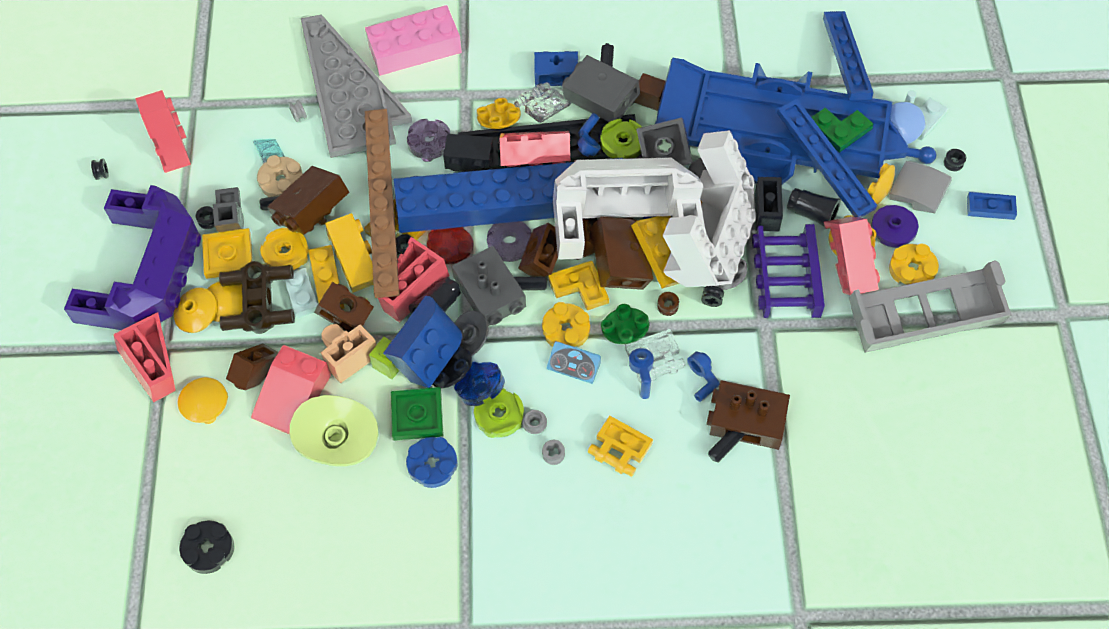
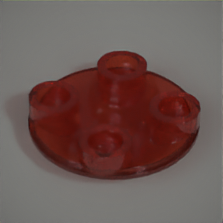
M464 227L436 229L428 233L427 248L442 257L445 264H456L470 256L473 250V239Z

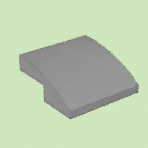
M906 161L889 192V198L894 201L911 203L913 210L935 214L952 181V177L930 166Z

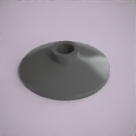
M474 310L463 313L454 322L462 332L460 345L462 348L467 349L472 356L483 347L489 329L486 317Z

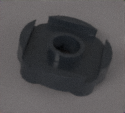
M207 520L189 525L185 529V534L179 546L180 556L184 563L196 573H214L221 569L220 566L231 559L234 552V540L224 524ZM209 541L210 544H213V548H209L208 552L204 553L201 546Z

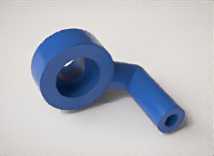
M594 113L590 115L578 132L580 137L577 141L578 150L587 157L590 155L595 156L601 149L600 145L588 135L600 119Z
M638 348L629 355V367L633 372L640 374V397L648 399L651 390L649 372L653 368L654 356L649 350Z
M695 351L687 358L688 365L695 374L704 377L708 382L694 394L695 399L701 402L713 392L714 388L719 387L720 382L711 371L712 361L710 357L704 352Z

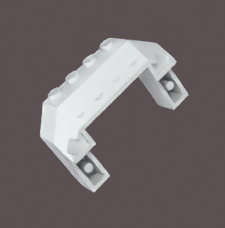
M729 130L704 133L697 149L707 169L703 170L700 181L703 184L700 199L702 201L704 226L701 225L697 216L673 217L669 219L663 234L671 250L664 273L685 287L732 284L734 276L738 272L741 256L744 254L745 244L750 237L752 224L756 220L754 178L749 174L746 161L738 150V143L733 139Z
M672 158L576 160L555 179L553 207L558 259L583 258L585 241L582 218H600V216L613 218L697 216L701 225L704 226L700 201L703 190L702 182L697 175Z

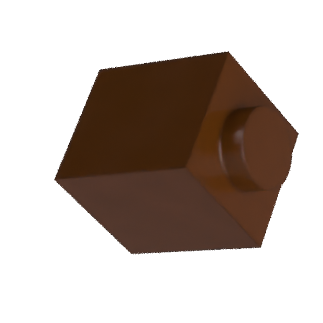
M643 73L639 79L640 94L634 103L658 111L665 80Z

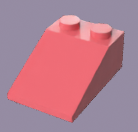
M283 345L270 366L251 418L290 435V423L294 412L302 403L313 397L320 396L330 379L331 373L327 362Z

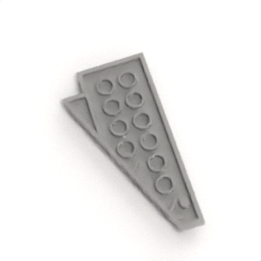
M322 14L301 18L330 158L367 150L365 111L387 109L390 145H395L396 139L393 126L412 123L411 114Z

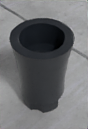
M795 188L790 194L787 209L795 211V214L806 217L825 227L824 222L835 220L841 199Z
M444 277L428 292L409 305L411 315L425 296L432 297L443 311L446 312L461 294L460 286L449 277Z

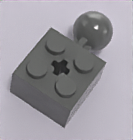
M683 118L636 129L643 158H672L682 166L693 164ZM663 140L671 143L667 153L659 148L663 144Z

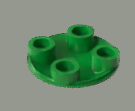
M620 304L615 311L607 315L601 322L604 337L615 344H630L640 340L646 335L650 326L648 315L639 309L631 308L628 304Z

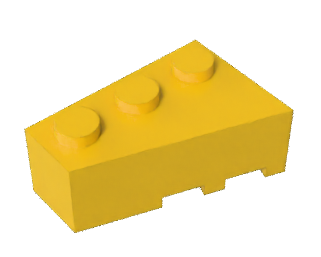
M351 213L325 223L328 239L332 242L335 255L339 259L352 293L374 285L373 264L369 255L372 253V249L368 240L363 241L360 234L364 232L360 220H355Z

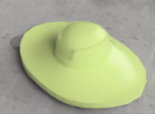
M323 395L307 400L294 412L290 423V438L296 451L309 460L330 466H350L362 462L375 449L379 436L378 424L373 413L363 404L340 396Z

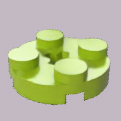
M616 119L609 122L602 130L600 143L603 152L612 159H635L642 153L636 130L642 126L633 120L622 122V119ZM619 138H628L627 142L622 143L619 142Z
M493 388L487 390L479 397V401L474 407V418L478 428L487 437H506L522 427L524 407L522 400L514 392L512 394L504 388ZM496 408L506 411L502 417L493 415Z

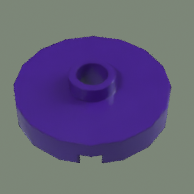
M886 205L878 209L873 215L871 228L875 230L876 237L880 240V243L888 247L899 248L916 238L919 224L916 216L907 208L898 205Z

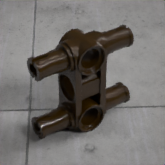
M252 261L240 270L220 272L219 280L222 287L242 284L243 312L240 315L220 316L221 330L243 329L246 332L253 331L256 334H263L273 328L274 325L294 324L295 313L293 309L272 311L271 283L273 281L294 279L293 266L289 264L271 267L270 264ZM256 273H261L259 277L253 278ZM257 317H262L258 323H253Z

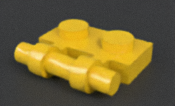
M609 415L597 434V440L603 442L601 448L591 444L588 453L595 456V460L598 462H605L613 466L616 472L620 474L625 473L632 477L636 468L628 463L631 459L641 463L652 446L653 439ZM613 448L623 455L619 459L610 454L609 451Z

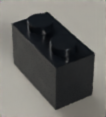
M447 134L443 154L445 169L452 171L491 170L494 152L493 138Z
M758 177L755 189L756 231L758 226H763V231H780L783 219L781 177Z

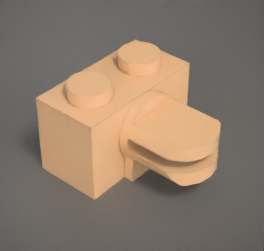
M331 324L326 326L321 333L322 340L327 348L320 353L323 360L327 362L330 373L342 383L371 362L369 354L377 344L375 339L361 324L349 333L344 331L339 325Z

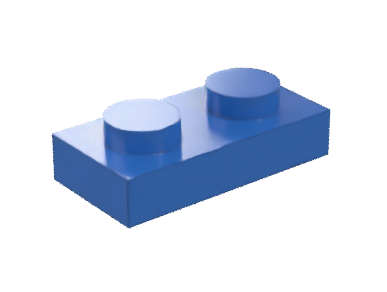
M969 192L967 195L968 216L1015 220L1017 216L1016 195Z

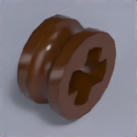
M673 292L662 293L658 298V311L665 316L676 314L679 308L678 296ZM667 301H671L672 305L666 307L664 306V303H667Z

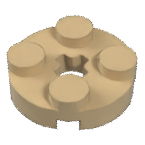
M270 156L257 173V181L262 192L268 197L281 195L303 174L301 165L289 157ZM279 175H284V177L286 178H281L279 181H277L276 177Z

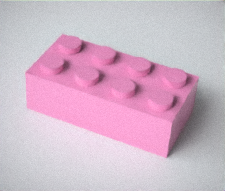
M447 5L365 27L368 45L379 76L462 53L460 35Z

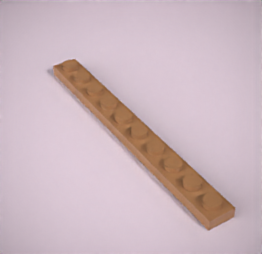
M387 109L365 111L374 295L375 298L400 296Z

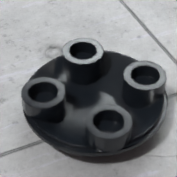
M459 345L432 385L443 389L458 383L471 367V353Z

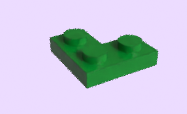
M826 108L811 117L839 153L871 131L874 125L858 110L842 121Z

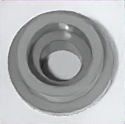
M530 410L523 416V428L530 434L542 433L547 427L545 414L539 410ZM534 420L539 422V424L536 426H533L530 423Z

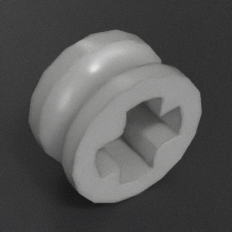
M299 100L294 105L292 103L288 104L296 122H299L300 118H307L306 112Z
M553 439L543 445L542 455L544 461L549 465H558L564 460L565 448L562 442ZM554 448H557L558 454H554L553 457L549 456L548 450L553 451Z

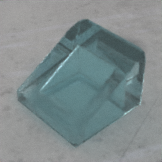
M276 139L253 141L255 150L263 164L273 155L285 157Z

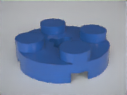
M428 437L409 447L406 466L413 481L427 488H437L447 484L452 479L451 476L458 467V460L453 446L445 438ZM429 458L438 459L439 461L435 462V467L431 468L429 464L425 465Z

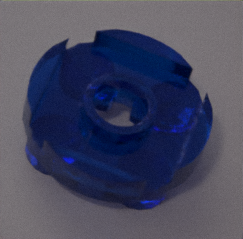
M472 362L468 373L455 384L454 390L464 404L480 406L485 404L483 400L488 397L494 399L501 392L505 384V378L502 375L501 369L495 363Z

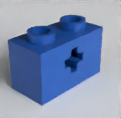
M578 51L534 52L535 87L562 86L564 79L569 77L575 70L578 63Z

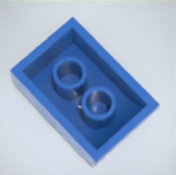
M425 296L383 354L411 383L430 388L458 349L462 340V332L432 297Z

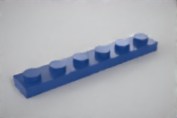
M824 12L823 21L849 100H872L874 92L846 12Z
M795 99L779 108L777 111L778 116L853 217L862 218L874 211L878 205L799 100Z

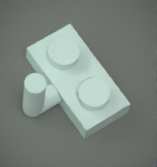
M909 90L904 102L913 104L916 92ZM931 97L920 107L926 123L925 129L918 137L921 141L948 111L946 106Z

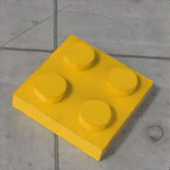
M249 228L202 235L204 275L206 279L217 278L220 272L240 270L243 266L253 261L251 232Z

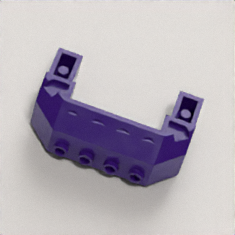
M150 185L147 194L111 189L104 210L112 224L153 230L133 284L114 281L109 294L72 288L64 310L73 323L115 330H123L157 312L161 323L172 317L175 308L179 306L180 292L182 287L186 286L187 272L194 263V252L201 243V234L198 232L192 217L176 195L155 185Z

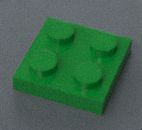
M441 388L391 391L393 441L444 437Z

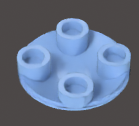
M899 102L892 105L890 120L905 142L910 144L925 129L924 115L919 107L909 102Z

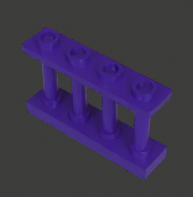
M805 224L803 233H800L799 236H764L763 226H758L756 234L752 235V247L757 249V254L754 255V267L759 269V275H756V288L761 289V295L758 296V308L763 310V318H769L771 307H807V309L811 310V318H821L825 303L815 224ZM799 245V247H803L804 253L801 256H766L765 246ZM802 265V268H806L804 276L768 277L767 266ZM769 286H804V288H808L809 295H806V297L770 298Z

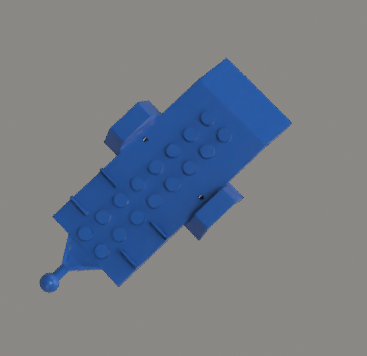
M673 57L670 61L655 124L683 118L689 145L699 147L704 133L730 130L733 139L738 143V150L741 156L746 161L749 174L754 178V184H757L758 177H781L783 185L794 175L795 164L814 167L813 173H816L818 170L777 114L779 108L795 99L799 100L811 117L826 108L842 121L858 110L874 124L871 131L840 153L838 152L855 176L860 175L879 179V172L884 160L901 159L908 156L918 158L923 164H931L935 161L937 155L935 149L930 146H925L921 149L908 147L890 120L893 101L875 98L861 101L849 100L846 93L810 88L812 72L809 71L797 82L766 77L760 63H755L753 77L750 78L708 71L684 59Z

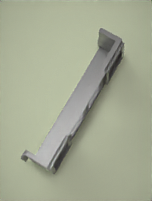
M994 260L988 262L980 270L860 294L859 289L854 290L849 297L864 352H872L906 343L1003 324L1011 316V312L1002 289V285L1005 284L1006 280L1000 263ZM949 289L960 321L936 326L926 294ZM918 296L928 328L904 333L894 301Z

